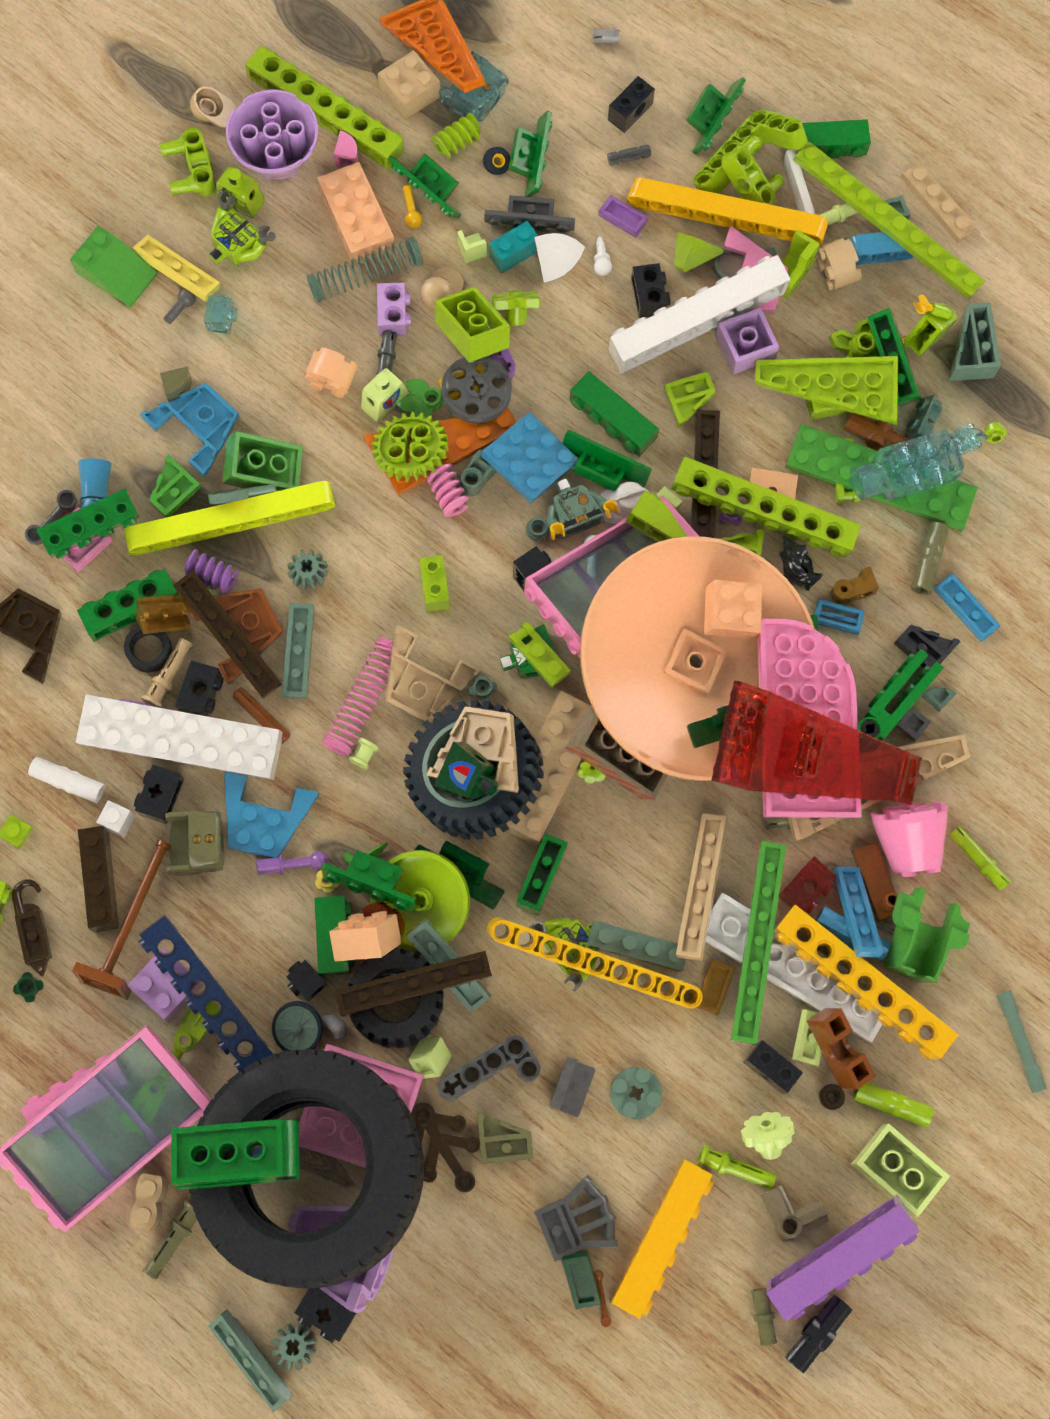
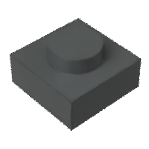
M911 707L896 725V728L915 742L931 721Z

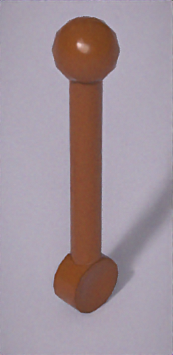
M596 1270L594 1273L602 1298L601 1324L604 1327H608L611 1324V1319L607 1315L602 1284L604 1274L601 1270Z

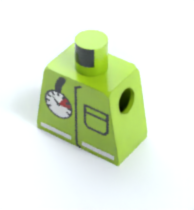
M227 167L216 184L217 200H219L220 192L227 191L226 201L229 200L230 195L236 198L235 204L230 207L254 219L265 203L257 181L242 173L238 168Z

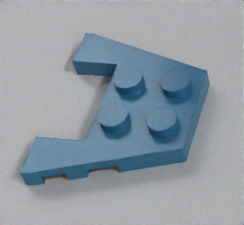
M207 383L180 394V397L168 403L165 401L159 404V407L149 412L146 410L140 414L141 418L155 432L173 416L192 432L204 446L188 461L203 477L207 476L240 417L239 413Z
M225 771L229 849L267 858H277L287 847L296 829L307 816L313 803L318 799L319 793L296 788L290 812L242 801L248 780L247 776Z

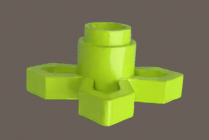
M513 290L508 293L491 294L493 307L496 310H505V319L508 320V324L511 326L526 324L528 308H540V297L537 291L522 292L521 290Z
M868 318L855 325L853 334L841 329L828 337L834 350L847 353L845 358L880 357Z

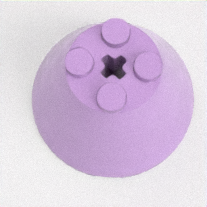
M264 90L249 95L242 100L243 103L235 111L232 110L227 121L226 138L232 154L241 164L261 174L265 179L284 180L294 177L297 174V170L312 154L317 144L319 134L318 123L313 110L307 103L305 104L299 100L295 94L287 91Z

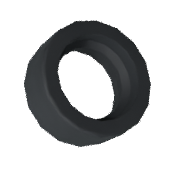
M140 626L135 627L129 632L123 645L124 653L131 665L137 670L147 673L162 669L173 651L171 641L165 632L143 634ZM152 635L160 639L162 652L152 661H141L134 653V646L142 637Z

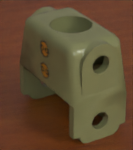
M180 811L165 814V819L168 822H172L169 844L171 845L169 852L172 866L166 867V872L169 875H195L203 872L223 870L224 836L221 812Z

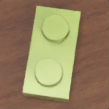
M802 1010L792 1060L812 1066H819L822 1051L807 1023V1020L816 1015L817 1012Z

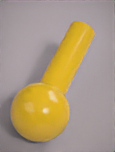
M406 185L403 186L408 211L405 216V223L410 228H418L423 222V217L420 212L416 211L412 186Z

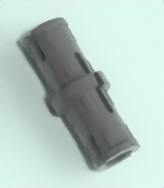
M391 330L382 332L381 349L378 350L377 354L379 363L376 375L385 368L392 371V363L396 358L394 350L397 333L393 332L392 336Z

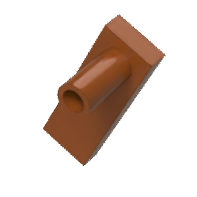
M877 843L854 849L852 854L857 867H860L865 889L877 922L892 917L898 894L894 891Z

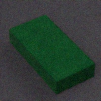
M589 1252L563 1256L562 1264L575 1309L601 1305L602 1298Z

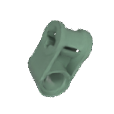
M481 449L475 453L471 462L461 474V487L464 488V494L467 496L479 494L489 479L496 473V470L481 456L483 451ZM475 480L477 483L472 485L466 483V481Z

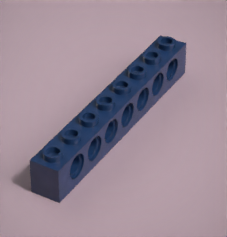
M165 914L140 932L139 935L142 938L138 941L147 953L151 951L157 957L155 961L157 967L163 974L168 971L174 979L170 982L179 994L185 993L189 998V1001L186 1003L195 1015L199 1012L203 1016L205 1021L202 1024L211 1035L216 1033L221 1040L218 1042L220 1048L226 1055L231 1053L237 1060L233 1064L238 1071H243V1068L257 1060L260 1061L262 1058L273 1055L266 1043ZM170 940L174 945L173 950L169 953H162L158 948L160 941ZM177 961H187L190 966L189 970L183 974L176 972L174 965ZM196 980L202 981L205 984V989L200 994H195L190 990L191 983ZM210 1001H217L220 1003L221 1009L216 1014H210L206 1010V1005ZM227 1021H232L237 1025L235 1032L232 1034H225L222 1031V1025ZM240 1043H251L252 1050L248 1054L239 1053L237 1048Z

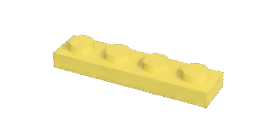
M148 234L133 247V251L149 265L205 302L220 289L219 281Z

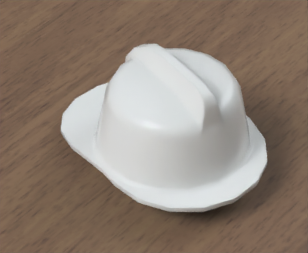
M625 482L619 485L615 491L607 489L602 492V497L617 502L620 511L619 513L617 511L610 512L611 518H607L605 512H603V520L607 523L617 524L626 519L643 492H648V490L638 483Z

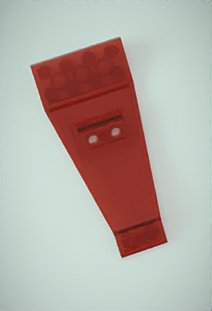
M734 681L711 781L748 791L885 800L912 805L922 757L906 752L775 693L745 682Z

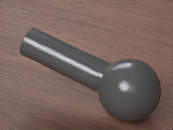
M187 289L181 290L178 293V302L164 317L165 322L172 324L185 307H190L195 303L196 295Z

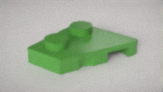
M169 454L164 460V468L162 473H159L156 481L157 486L149 499L150 503L165 518L170 517L201 488L200 483Z

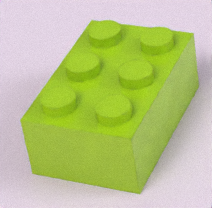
M475 286L435 301V323L469 363L510 348V325Z

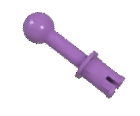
M316 851L310 857L282 860V855H278L277 858L256 859L258 875L280 873V875H283V870L304 867H312L314 870L320 871L322 870L321 866L323 863L329 864L328 855L322 851Z

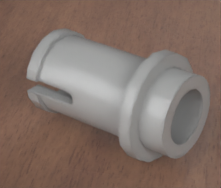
M613 27V30L593 28V43H612V46H615V44H619L620 30H615V27Z

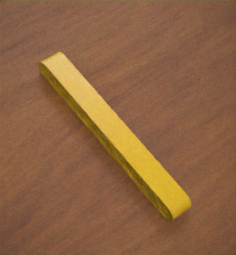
M641 177L633 180L627 202L635 208L727 228L733 227L737 230L792 241L794 233L799 230L821 245L828 226V220L817 214Z
M493 918L487 925L488 935L498 943L686 1008H696L702 1002L701 990L688 982L504 918ZM504 924L506 926L505 934L497 937L494 932L496 926ZM528 932L530 936L528 943L520 945L518 941L520 934ZM551 940L553 942V949L549 953H544L542 949L543 944ZM570 949H576V958L573 961H567V952ZM594 957H599V967L591 969L590 961ZM622 965L624 969L622 975L615 977L613 973L615 967ZM645 973L647 977L646 982L643 985H638V976ZM668 981L670 984L669 990L666 993H661L662 983ZM691 989L693 992L692 998L689 1001H684V993Z

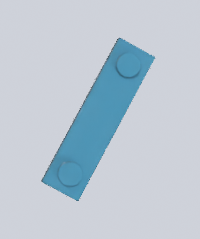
M836 866L833 874L856 957H880L883 949L860 867Z

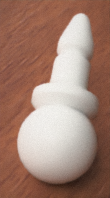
M599 236L596 242L597 254L594 256V270L598 275L606 276L612 270L610 255L606 253L605 243L602 237Z

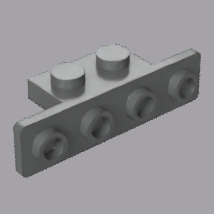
M510 195L508 212L485 210L484 212L485 222L492 226L506 224L515 228L528 221L531 227H534L536 230H546L548 228L566 233L574 231L575 218L553 216L555 199Z

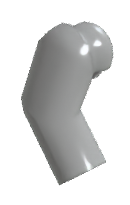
M320 1015L323 1028L327 1027L333 1032L335 1039L340 1040L346 1037V1023L337 1015Z

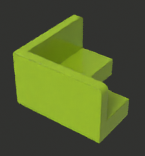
M799 230L794 233L789 252L782 261L788 267L787 274L790 277L786 291L781 295L787 300L812 268L820 243Z

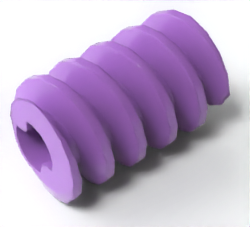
M194 549L185 564L186 575L194 570L206 587L211 584L212 590L220 587L222 595L228 594L236 583L239 570L231 573L232 565H228L226 569H223L224 561H220L215 565V557H211L207 562V554L203 553L198 557L199 551Z

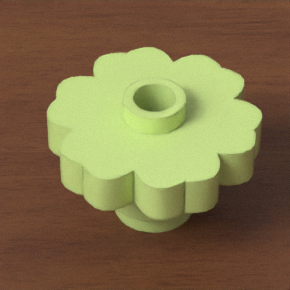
M765 1112L761 1116H751L744 1122V1128L741 1130L745 1146L754 1147L755 1151L759 1152L763 1158L769 1160L780 1157L783 1148L792 1142V1135L795 1134L794 1124L790 1117H781V1114L778 1112Z

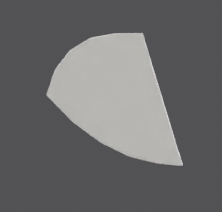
M551 233L534 237L544 283L555 280L569 272L580 259L585 246L565 234Z

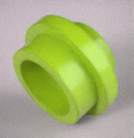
M1000 422L988 424L984 428L983 433L984 440L991 443H998L1007 435L1006 427Z

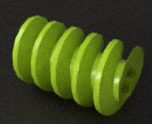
M468 113L466 117H461L459 122L455 121L451 126H446L444 131H438L437 136L432 135L431 141L438 153L442 156L444 155L449 160L451 159L449 151H452L455 155L458 154L457 146L461 150H465L464 142L472 146V137L476 141H480V127L476 118L471 113Z

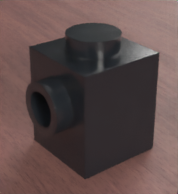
M306 960L302 963L297 961L288 970L290 974L286 976L290 981L287 985L296 996L302 994L308 1002L327 986V983Z

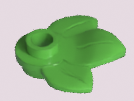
M411 379L406 381L410 394L403 397L397 403V406L406 413L414 412L415 417H418L422 412L426 419L432 415L434 410L442 406L443 398L441 391L436 388H430L427 382ZM435 398L436 401L430 403L428 402V399Z

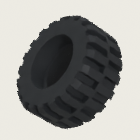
M395 948L382 958L365 959L362 964L358 963L354 968V974L349 977L347 984L348 987L381 979L388 975L430 966L427 959L423 956L420 957L414 951ZM443 990L419 996L415 1012L409 1018L400 1022L383 1020L373 1009L349 1016L355 1028L370 1042L386 1048H405L404 1046L414 1045L423 1037L426 1038L431 1033L430 1031L433 1027H436L443 1010Z

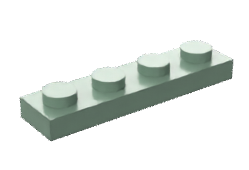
M290 603L282 687L283 698L307 699L314 604Z
M427 918L406 935L422 956L428 960L430 965L460 958ZM480 981L450 988L470 1013L491 997V994Z
M598 921L592 922L588 947L679 972L683 971L686 960L684 958H677V943Z
M228 1309L208 1325L272 1412L293 1396L286 1384L275 1373L270 1363L263 1357L253 1340L247 1336L237 1319L232 1316Z

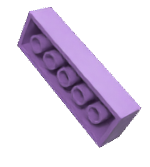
M896 1195L768 1280L766 1294L784 1321L789 1318L795 1320L806 1312L804 1308L810 1304L818 1305L827 1299V1293L834 1288L838 1291L850 1283L849 1278L858 1273L861 1276L867 1273L873 1267L871 1264L878 1259L884 1261L895 1253L893 1249L903 1244L906 1246L912 1243L917 1238L916 1234L919 1233L917 1223L899 1196Z

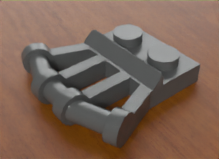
M588 1175L565 1198L534 1211L555 1262L562 1259L563 1256L571 1255L585 1248L618 1247V1240H615V1214L610 1212L607 1196H604L592 1184V1179ZM583 1189L593 1199V1201L573 1210H570L568 1205ZM597 1207L601 1218L578 1228L574 1217ZM604 1224L605 1240L583 1241L581 1234Z

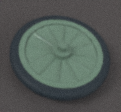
M302 1001L286 1003L279 1008L273 1018V1038L277 1045L285 1052L299 1049L314 1050L323 1036L321 1016L308 1003Z

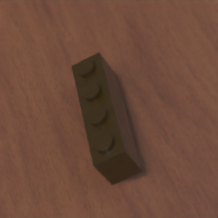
M104 826L78 829L88 929L94 933L119 929L109 831Z

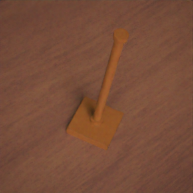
M157 840L155 844L157 846L103 968L98 970L79 962L75 963L72 972L80 983L128 1000L131 989L127 986L128 984L124 979L114 976L112 971L166 850L169 851L171 845L163 840Z

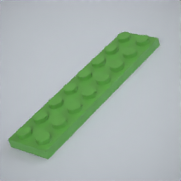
M801 424L785 468L834 486L836 483L844 485V489L848 491L858 490L862 496L933 522L943 523L961 532L965 528L978 488Z

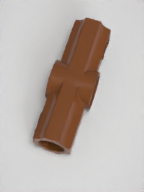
M851 413L843 429L864 440L869 448L879 452L884 450L904 461L907 460L916 443L895 432L894 428L887 422L873 421L855 413Z

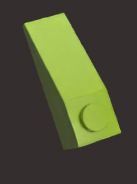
M646 491L643 492L626 520V523L657 542L672 538L688 537L667 505L657 495Z

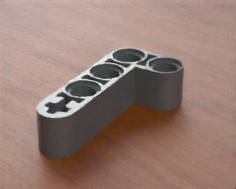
M513 1035L444 1077L438 1085V1091L444 1100L454 1101L510 1065L513 1066L518 1076L525 1082L535 1081L541 1072V1066L526 1040L519 1035ZM518 1041L522 1044L523 1050L520 1054H512L509 1051L508 1046L511 1042ZM492 1054L498 1055L501 1059V1064L497 1068H491L486 1063L487 1058ZM526 1063L534 1064L536 1074L531 1077L525 1076L522 1073V1066ZM470 1068H475L479 1072V1078L475 1082H469L465 1079V1072ZM460 1074L462 1082L467 1087L462 1089L460 1084L454 1089V1095L451 1096L450 1093L444 1094L445 1084L449 1082L451 1085H454L458 1082V1079L455 1077Z

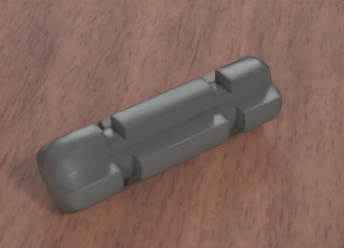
M649 145L639 146V148L634 147L620 150L619 153L616 151L607 154L609 165H616L619 162L625 163L639 160L640 157L648 158L651 156V149Z

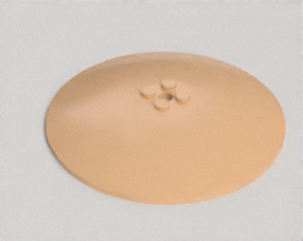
M688 536L660 541L639 550L619 564L605 579L591 601L584 620L580 644L581 670L586 692L596 715L612 738L625 751L652 769L670 776L695 781H717L741 776L762 767L760 728L694 748L687 725L712 717L717 714L716 709L723 706L731 705L733 709L739 707V702L749 698H754V701L759 700L757 636L747 639L704 634L706 586L713 580L762 584L761 618L795 620L811 625L813 629L814 625L797 591L764 558L735 543L709 537ZM691 656H697L700 659L701 665L699 668L691 666Z

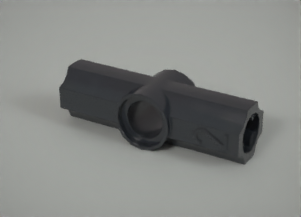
M833 1294L819 1314L813 1316L801 1332L802 1336L785 1358L804 1374L819 1353L824 1352L835 1339L836 1331L852 1312L849 1305Z

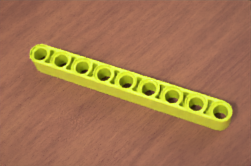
M319 481L125 528L124 535L128 553L130 555H142L327 511L334 508L336 503L331 483Z

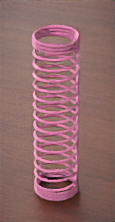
M384 637L377 638L376 645L373 646L374 652L369 653L371 659L365 660L367 665L362 666L363 672L358 673L360 679L354 680L357 686H351L352 692L347 693L349 699L343 700L345 706L340 707L342 713L336 714L339 720L335 719L332 721L334 726L329 727L331 733L325 734L322 740L324 746L342 756L348 757L352 752L351 748L346 744L350 746H355V744L336 735L331 728L340 730L353 739H359L355 734L338 727L335 722H341L352 730L362 733L361 729L343 721L338 715H344L355 723L366 726L360 719L346 714L342 708L350 709L360 717L370 719L365 713L350 707L346 701L353 702L370 713L373 712L370 707L353 700L349 695H356L373 706L377 705L370 698L356 693L353 688H359L366 694L380 699L378 694L361 687L357 681H362L369 687L379 692H384L380 686L364 680L360 674H365L374 681L385 686L387 685L386 681L367 673L364 668H370L388 679V673L369 665L368 661H374L377 665L389 671L390 666L374 659L371 654H377L380 658L390 663L391 657L378 653L375 647L392 655V640Z

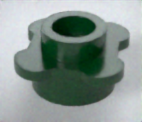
M25 972L17 984L14 985L13 992L16 995L20 994L26 1002L31 1003L35 1000V995L38 991L44 988V983L33 978L30 972ZM27 985L31 986L29 990L26 989Z

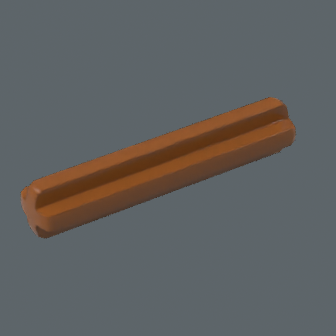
M240 687L234 692L233 699L263 727L278 729L283 732L281 744L289 739L290 732L244 688Z

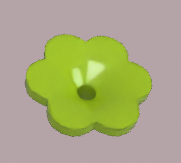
M582 760L580 762V768L577 773L580 778H584L586 783L591 784L605 779V774L586 761Z

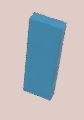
M953 573L933 589L980 642L1000 627L997 621Z

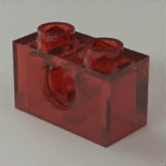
M814 856L779 894V898L790 908L797 905L804 912L810 914L819 904L816 899L822 893L826 896L834 888L835 885L832 881L837 876ZM804 883H811L815 888V892L813 894L806 893L803 889Z

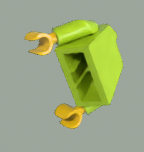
M919 295L918 299L920 302H913L919 314H926L908 336L902 338L904 347L911 348L919 357L940 340L958 319L955 311L950 306L942 302L940 304L934 302L929 304L925 295Z

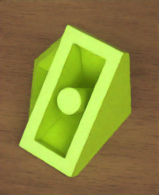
M677 232L674 267L676 270L685 273L724 252L722 248Z

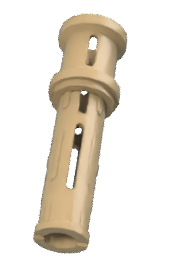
M183 638L178 639L158 676L152 678L151 687L146 695H142L141 700L153 707H162L161 702L166 693L171 691V682L193 647L192 643Z

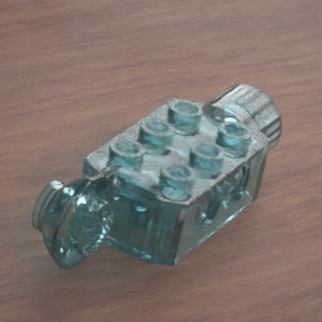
M967 424L954 430V435L945 429L880 448L873 457L872 462L851 469L850 475L854 492L860 500L882 494L888 501L955 482L963 473L964 462L961 455L981 448L982 443L988 439V435L982 430L975 428L974 424Z

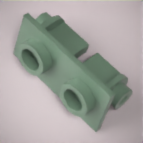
M936 394L924 397L917 403V411L907 425L908 430L905 437L914 436L916 437L915 441L920 444L928 440L934 426L927 421L936 423L942 410V403L935 400Z

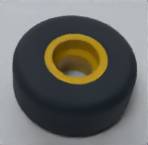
M493 147L486 151L483 157V165L489 173L500 175L509 169L510 155L504 148ZM495 157H498L500 159V163L498 165L494 163Z

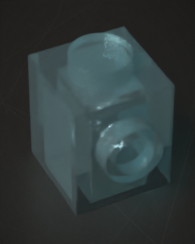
M209 295L204 317L207 331L230 334L232 322H236L237 308H234L232 298L224 295Z

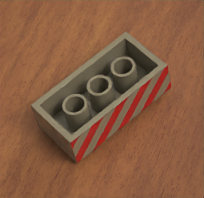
M592 705L587 707L565 747L640 799L655 800L668 776L645 765L625 751L604 728Z

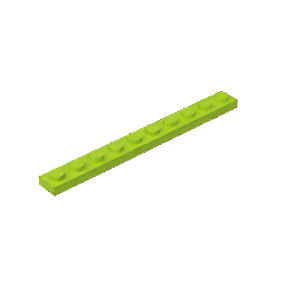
M808 142L795 155L793 160L795 163L968 300L984 284L985 280L811 142Z

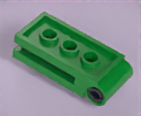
M922 649L916 655L911 653L906 658L900 668L896 670L884 685L883 689L881 688L868 704V707L871 709L858 723L857 727L860 752H866L870 748L875 751L943 670L944 667L937 661L931 668L926 665L898 699L901 704L891 715L884 710L928 657V654Z
M276 1119L171 1128V1184L176 1186L177 1190L292 1181L300 1178L298 1121ZM258 1147H263L261 1155L253 1158V1151ZM234 1149V1156L229 1160H225V1154L229 1150ZM202 1152H207L206 1159L202 1162H197L198 1156Z

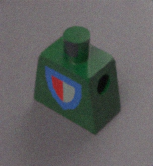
M453 742L434 786L468 798H480L483 792L490 796L497 791L499 783L490 778L494 769L491 762L466 742Z

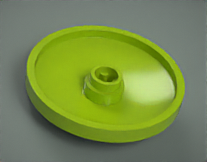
M426 850L409 851L388 861L403 868V873L396 885L395 891L416 899L415 911L407 910L404 912L395 908L391 903L386 901L378 902L370 897L372 914L386 911L387 915L397 914L402 943L398 947L419 952L406 935L426 918L447 943L454 939L465 925L470 910L469 888L459 868L443 855Z

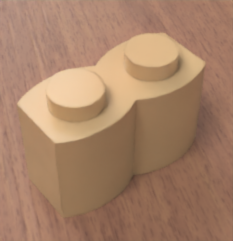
M144 1173L140 1176L136 1185L137 1201L134 1203L130 1213L132 1228L144 1230L157 1229L162 1218L161 1202L164 1200L168 1188L166 1177Z

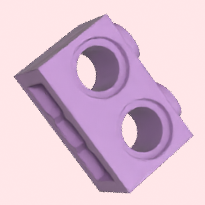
M405 283L377 284L379 336H382V332L385 330H391L392 336L393 332H396L397 336L407 335V327L411 326L410 312L406 313V306H410V292H405ZM392 297H397V298H399V299L396 300V301H391V300H389V299L392 298ZM392 318H398V319H399V320L396 321V322H391V321H389V320L392 319Z

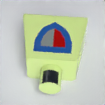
M385 368L362 390L361 409L378 423L397 406V403L403 397L408 395V391L403 382Z

